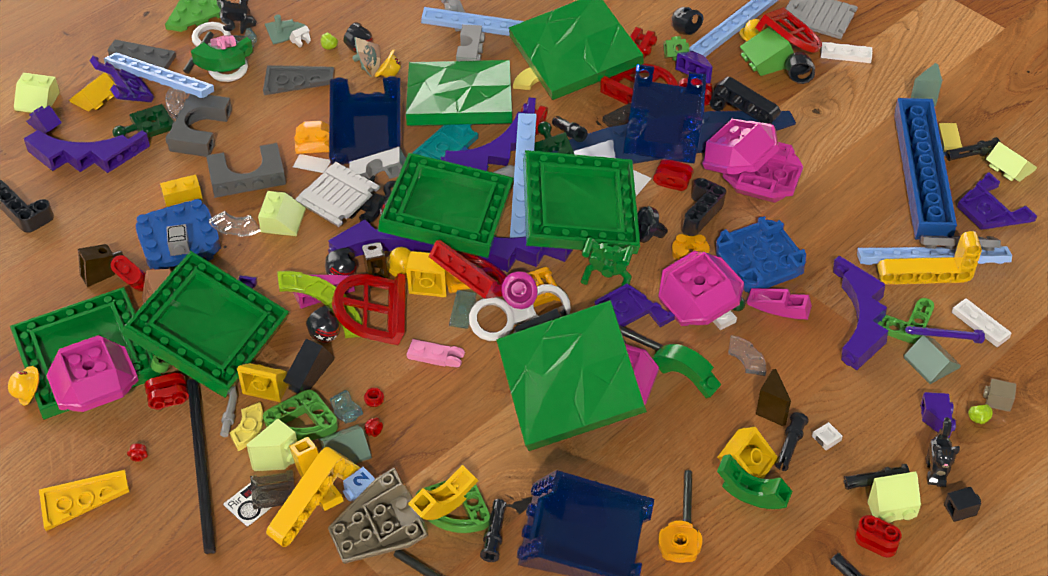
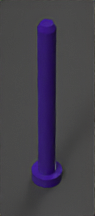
M908 326L905 329L908 334L968 339L979 344L985 340L983 330L967 332Z

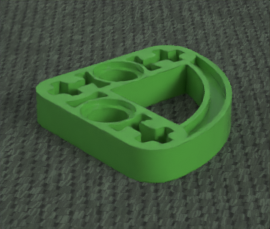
M305 390L266 410L263 414L265 426L268 427L277 419L285 424L306 413L316 426L308 428L289 427L295 431L297 441L309 437L310 440H316L331 435L338 429L336 416L313 390ZM289 407H296V409L291 412L286 411V409ZM318 409L323 410L321 414H314V411Z
M446 481L425 487L424 489L428 491L434 490ZM475 484L464 496L466 500L462 503L469 518L468 520L443 516L428 521L447 531L471 533L486 529L489 526L490 514ZM476 499L479 503L471 506L467 504V501ZM478 511H479L480 517H481L482 519H484V521H481V522H480V520L477 519V512H478Z

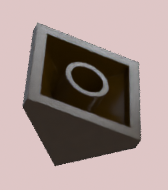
M772 369L760 389L756 415L785 426L791 399L777 369Z

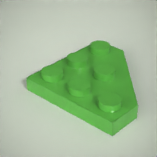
M179 0L165 23L166 29L182 32L187 30L188 26L194 24L199 26L209 22L208 19L220 18V9L217 6V1Z

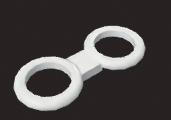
M219 22L204 23L193 31L192 42L196 47L200 45L202 41L199 39V36L207 30H219L224 35H231V32L225 31L223 29L224 24ZM208 43V45L212 48L221 49L217 48V46H211V43ZM245 59V65L232 74L208 72L214 79L221 82L236 81L246 74L248 69L247 60Z
M551 284L537 287V296L542 293L556 295L561 300L562 306L564 305L568 315L570 314V300L561 288ZM497 297L483 298L477 301L471 308L469 324L479 338L487 341H497L496 339L509 335L514 325L525 323L538 317L533 309V304L529 308L516 309L508 305L503 299ZM494 305L500 307L505 312L507 324L501 331L490 333L484 331L479 326L477 314L483 307Z

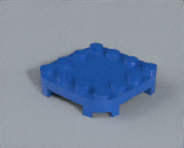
M200 199L141 214L136 219L137 236L150 270L152 268L155 270L169 269L178 265L187 255H170L167 243L168 226L186 224L190 251L202 258L206 257L207 261L214 259L213 255L221 249L219 235L209 209Z
M765 216L758 217V223L730 233L725 229L717 239L715 249L717 257H721L742 279L744 291L750 293L751 288L767 289L804 273L806 252L804 249L799 250L784 231V223L780 220L775 222L773 220H765Z

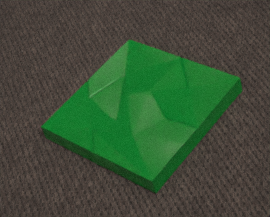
M577 0L508 27L510 38L552 100L597 83L604 76L612 77L644 64L642 52L603 0Z
M510 60L409 62L406 101L407 126L512 123Z
M525 150L523 174L526 246L583 250L587 239L591 237L598 244L608 243L607 246L611 247L616 245L624 249L632 246L634 248L633 254H638L640 237L632 160Z
M408 153L379 219L378 231L433 245L436 240H441L454 250L488 258L513 187L514 178Z
M190 251L124 325L122 335L226 398L239 381L238 366L248 363L252 364L287 320L289 311Z
M124 287L10 326L24 368L34 366L38 369L40 375L39 384L34 396L43 420L70 411L69 409L59 410L46 376L58 350L99 335L124 346L139 380L131 388L142 385L151 378L161 376L160 373L155 372L151 368L153 354L122 335L124 325L135 314Z
M611 300L496 339L522 436L528 451L647 412Z

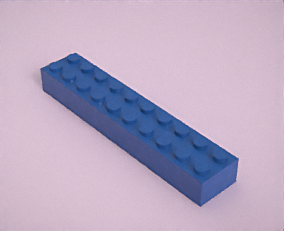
M898 98L894 116L915 239L920 240L921 235L947 236V238H951L955 234L957 222L933 99Z

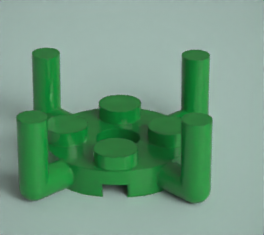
M588 238L582 256L587 258L590 255V264L584 270L581 283L587 285L592 271L598 270L607 278L620 274L624 278L621 286L625 284L630 285L632 276L626 268L630 264L634 248L628 246L622 249L616 245L611 247L607 246L608 243L598 244L593 238Z

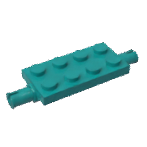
M472 124L443 125L419 146L413 154L440 160L441 156L444 157L446 150L460 151L464 146L468 148L478 139V133L471 129Z

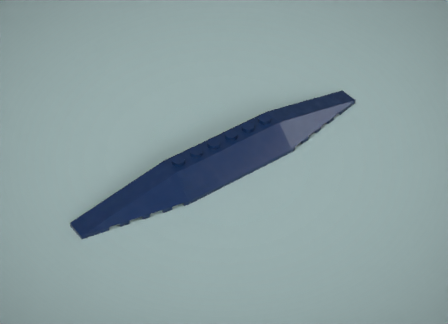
M707 111L608 127L588 133L587 138L583 142H577L573 138L569 139L575 155L630 159L633 161V164L703 153L706 151V142L731 119L759 121L743 111ZM781 111L778 118L771 125H774L776 131L793 126L796 122L790 111Z

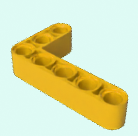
M968 231L961 235L954 257L881 260L877 264L880 281L887 285L968 282L974 276L982 248L977 233Z
M330 447L322 449L268 526L266 534L282 547H287L299 533L335 479L339 477L345 480L361 468Z

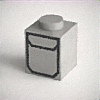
M186 224L167 227V243L171 256L188 254L190 252Z

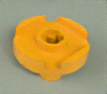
M679 234L672 244V256L675 260L676 258L680 260L690 254L689 249L708 254L710 251L705 236L700 234L695 236Z
M672 521L668 523L667 527L661 529L658 538V547L662 557L665 560L677 563L695 561L702 548V535L699 530L697 532L693 525L686 521ZM678 538H681L686 543L679 545L675 542L678 541Z

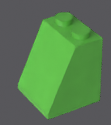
M770 26L740 46L742 51L741 57L745 62L748 61L753 72L757 71L760 76L785 69L787 57L794 53L788 40Z

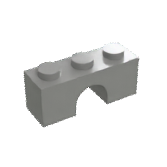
M462 24L460 34L461 46H458L456 61H481L480 53H483V43L485 42V33L482 32V26Z
M400 147L351 161L349 162V169L366 179H370L373 175L375 176L377 173L385 171L389 179L399 176L406 158Z

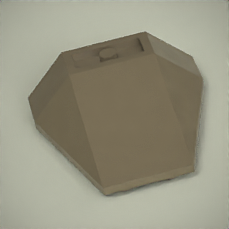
M395 468L377 477L328 527L344 564L408 548L428 536V528L423 518L408 505L413 497Z

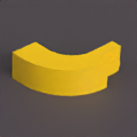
M309 437L289 445L301 478L318 456L317 447ZM332 484L317 506L320 505L326 511L344 502L343 497Z

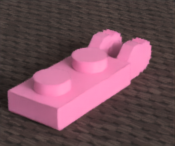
M224 35L210 39L211 46H217V48L226 49L230 45L231 47L236 46L233 35Z
M412 339L407 352V358L444 367H459L462 362L459 358H463L465 352L460 347L453 346L450 348L449 346Z

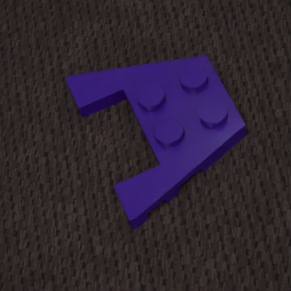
M92 56L90 62L96 70L110 74L115 80L114 83L116 85L113 84L110 90L116 99L152 102L154 95L140 77L123 69L118 71L111 63L106 62L103 64L98 61V57Z
M990 172L985 175L982 181L980 180L973 190H970L958 202L957 206L981 230L1036 221L1037 215L1027 206L1010 212L989 191L998 188L1000 181Z
M628 284L595 300V305L611 300L619 326L622 327L647 314L653 318L659 327L675 320V315L672 312L665 311L660 304L651 302L646 298V295Z

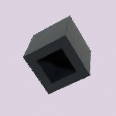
M967 487L949 492L944 506L953 522L977 516L981 506V499L978 494H975L972 487Z

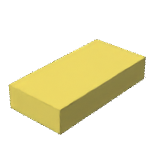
M939 123L938 128L943 152L961 148L962 144L957 124Z

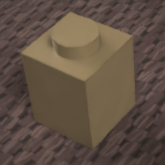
M991 379L989 386H985L983 392L986 404L991 408L1010 412L1015 400L1016 384Z

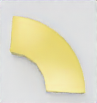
M531 68L525 69L515 78L513 89L530 90L532 85L539 82Z
M260 402L241 409V423L236 429L229 432L238 451L247 447V444L261 432L264 420Z

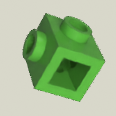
M681 36L671 37V40L664 41L665 58H673V61H677L678 53L689 52V43H686V39H681Z

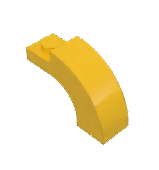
M461 465L440 487L430 491L422 488L408 505L425 520L441 518L459 507L466 500L464 496L479 480Z

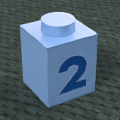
M362 467L343 481L345 497L349 501H354L375 478Z

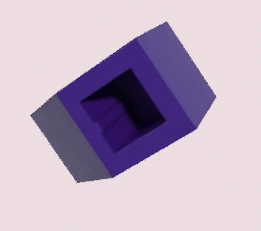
M50 105L46 108L43 106L37 108L29 114L31 118L26 121L34 129L40 130L44 134L62 123Z
M924 392L920 404L922 421L938 433L943 428L945 417H948L952 423L951 432L955 431L956 420L952 418L954 406L953 402H950L949 394Z

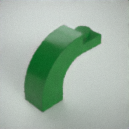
M248 37L238 42L236 46L228 49H215L203 42L191 50L193 63L202 69L213 72L237 69L245 65V58L253 53L252 42Z
M668 344L662 346L652 357L662 374L674 371L685 375L694 383L705 398H710L722 385L711 372L714 368L711 363L702 355L686 346Z
M731 454L723 456L717 473L724 479L722 487L738 500L764 509L787 508L793 491L782 478L761 479L747 473Z

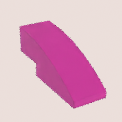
M751 288L747 300L749 306L758 310L794 319L808 320L812 307L809 295H790L789 289Z

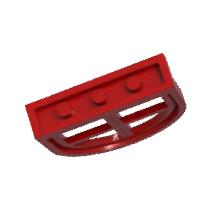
M784 7L764 14L755 27L757 30L763 31L770 26L786 40L808 52L816 53L822 47V42L817 34ZM784 19L789 20L792 24H794V25H795L796 27H798L799 29H796L795 27H793L791 24H789V23H788L786 20H784ZM782 23L785 27H787V28H788L789 30H791L792 32H788L786 29H784V28H783L781 25H779V24Z
M641 64L611 78L604 76L601 79L600 92L658 119L676 100L678 84L675 77L666 69L652 64ZM635 73L653 74L646 82L630 76ZM625 78L641 87L636 91L620 82ZM659 78H662L667 83L669 92L666 93L651 85ZM649 89L665 98L660 102L643 93Z
M436 240L428 256L430 259L484 299L503 296L502 284L507 277L503 271L477 255L454 250L441 240ZM488 274H492L493 276H495L496 279L499 281L500 285L497 284V281L491 278Z
M398 273L395 280L369 274H356L343 279L337 285L332 296V308L338 321L350 332L362 338L399 345L405 333V274ZM364 285L363 301L343 297L348 289ZM368 286L388 290V307L368 302ZM344 305L363 309L362 325L348 315ZM368 310L387 314V332L367 327Z

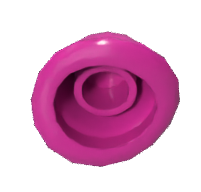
M517 271L505 278L502 284V295L508 305L513 308H529L537 298V286L529 274Z

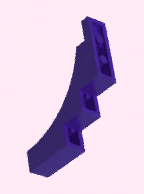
M529 97L527 104H523V111L518 112L509 128L492 142L469 150H446L444 157L441 156L440 160L487 171L488 164L507 166L510 159V151H516L519 113L534 114L536 98Z
M36 130L23 138L27 151L52 171L68 162L79 172L95 163L106 173H109L150 147L147 133L143 130L129 139L120 135L96 142L59 140L44 134L40 130Z
M366 220L328 240L329 253L340 248H350L355 254L354 257L363 255L362 246L369 243H381L383 251H392L397 247H406L410 251L430 253L434 246L433 244L379 232L378 229L375 230Z
M495 237L489 257H479L489 261L500 270L508 272L516 260L537 267L544 255L565 262L573 249L526 246V237Z
M838 256L834 259L833 273L843 278L842 289L851 299L858 321L853 336L842 349L841 360L846 365L858 370L887 342L888 330L877 324L879 321L882 322V319L886 316L887 307L878 302L884 297L885 284L841 256Z

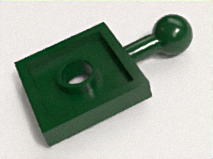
M160 104L129 114L133 124L126 127L121 125L115 126L112 134L114 137L126 136L127 133L138 131L139 133L143 130L147 133V137L150 138L171 131L174 121L164 106Z
M543 121L538 125V132L544 135L545 139L535 142L534 151L552 152L556 150L558 151L557 153L574 154L566 132L552 137L550 123Z

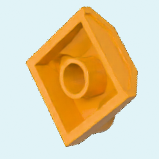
M309 121L297 126L294 137L296 154L331 152V125L323 121Z

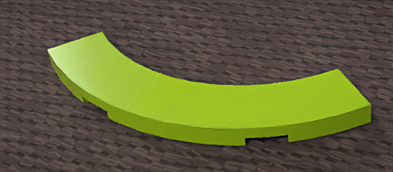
M277 271L279 292L303 293L318 299L326 306L332 308V296L336 289L334 285L317 276L313 277L302 272ZM344 305L348 315L362 325L360 315L352 306ZM341 324L345 338L360 337L350 332Z

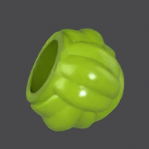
M328 32L322 35L321 45L324 49L331 50L337 47L338 40Z
M986 404L972 406L968 414L975 423L985 424L991 419L993 411Z

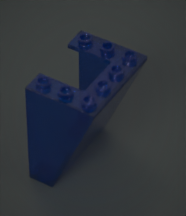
M637 64L623 153L694 164L704 118L706 74L689 72L687 86H676L652 82L654 67ZM646 70L649 72V76L641 77L639 72ZM694 78H699L701 80V84L693 85L691 83V80Z
M395 76L383 78L385 91L383 94L381 92L351 94L348 79L341 77L330 79L329 159L331 165L335 162L349 164L351 161L400 147L402 151L404 99L401 78Z
M558 470L533 483L531 488L532 502L529 503L526 510L528 520L527 524L523 526L521 536L524 537L523 543L517 551L519 566L568 576H640L642 563H635L642 524L651 520L655 499Z

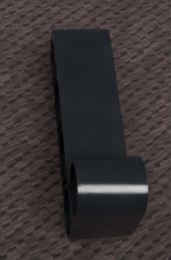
M732 77L724 78L715 87L710 100L711 107L716 111H721L730 103L757 121L766 124H772L781 113L779 106Z
M698 178L694 181L691 198L696 203L685 213L682 232L685 235H697L723 208L727 192L724 187L704 178Z
M0 180V209L23 232H33L53 220L54 215L48 200L40 199L27 205L4 181Z

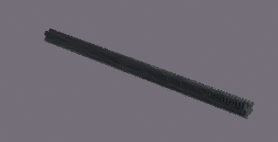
M188 379L187 388L194 459L196 463L203 549L205 554H214L216 547H214L215 538L207 476L208 470L199 384L196 380Z

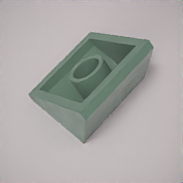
M934 63L915 79L911 98L933 99L934 106H936L943 81L937 63Z
M924 335L904 355V359L929 384L961 367L935 339Z
M358 425L318 439L322 449L330 447L355 464L371 458L363 428Z

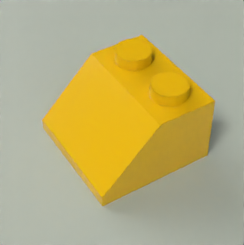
M104 72L70 98L69 101L86 111H90L93 108L97 110L103 105L102 101L105 98L108 101L114 96L110 89L113 84H116Z
M196 175L160 183L166 207L189 202L194 199H200L203 202Z
M411 251L406 268L409 294L447 297L445 269L428 257L430 253Z
M251 363L238 366L237 371L243 394L281 402L288 387L283 382L287 371Z
M756 427L738 429L718 456V459L721 461L724 455L731 454L747 473L764 479L778 459Z

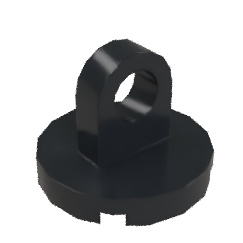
M651 206L643 207L637 213L641 243L649 241L653 236L664 238L668 229L659 222V214L656 208Z

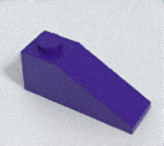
M694 51L677 54L676 70L703 82L711 83L713 66L704 55Z

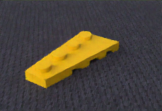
M121 470L39 489L45 531L128 493L129 486L126 471Z

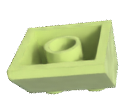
M23 72L16 83L14 110L32 113L41 106L46 108L50 105L52 107L60 93L56 77Z
M1000 142L997 143L986 158L990 162L989 166L997 172L1001 169L1005 172L1003 176L1011 181L1016 179L1020 182L1037 169L1035 165Z
M267 191L258 216L261 232L297 236L306 208L287 193Z
M277 419L247 444L252 469L254 471L284 470L289 465L294 464L289 445L297 442L295 431Z
M910 472L874 478L867 502L872 515L888 523L901 519L911 520L917 517L921 506L917 473Z

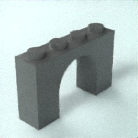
M190 94L185 99L184 106L179 111L176 121L173 122L170 133L166 135L169 151L204 157L211 155L215 147L213 133L193 130L189 127L197 121L206 119L227 122L233 111L230 98L214 95L199 98L196 95Z
M273 143L260 146L262 164L255 171L246 174H239L229 170L226 165L224 152L207 155L214 197L285 185V175L278 144Z

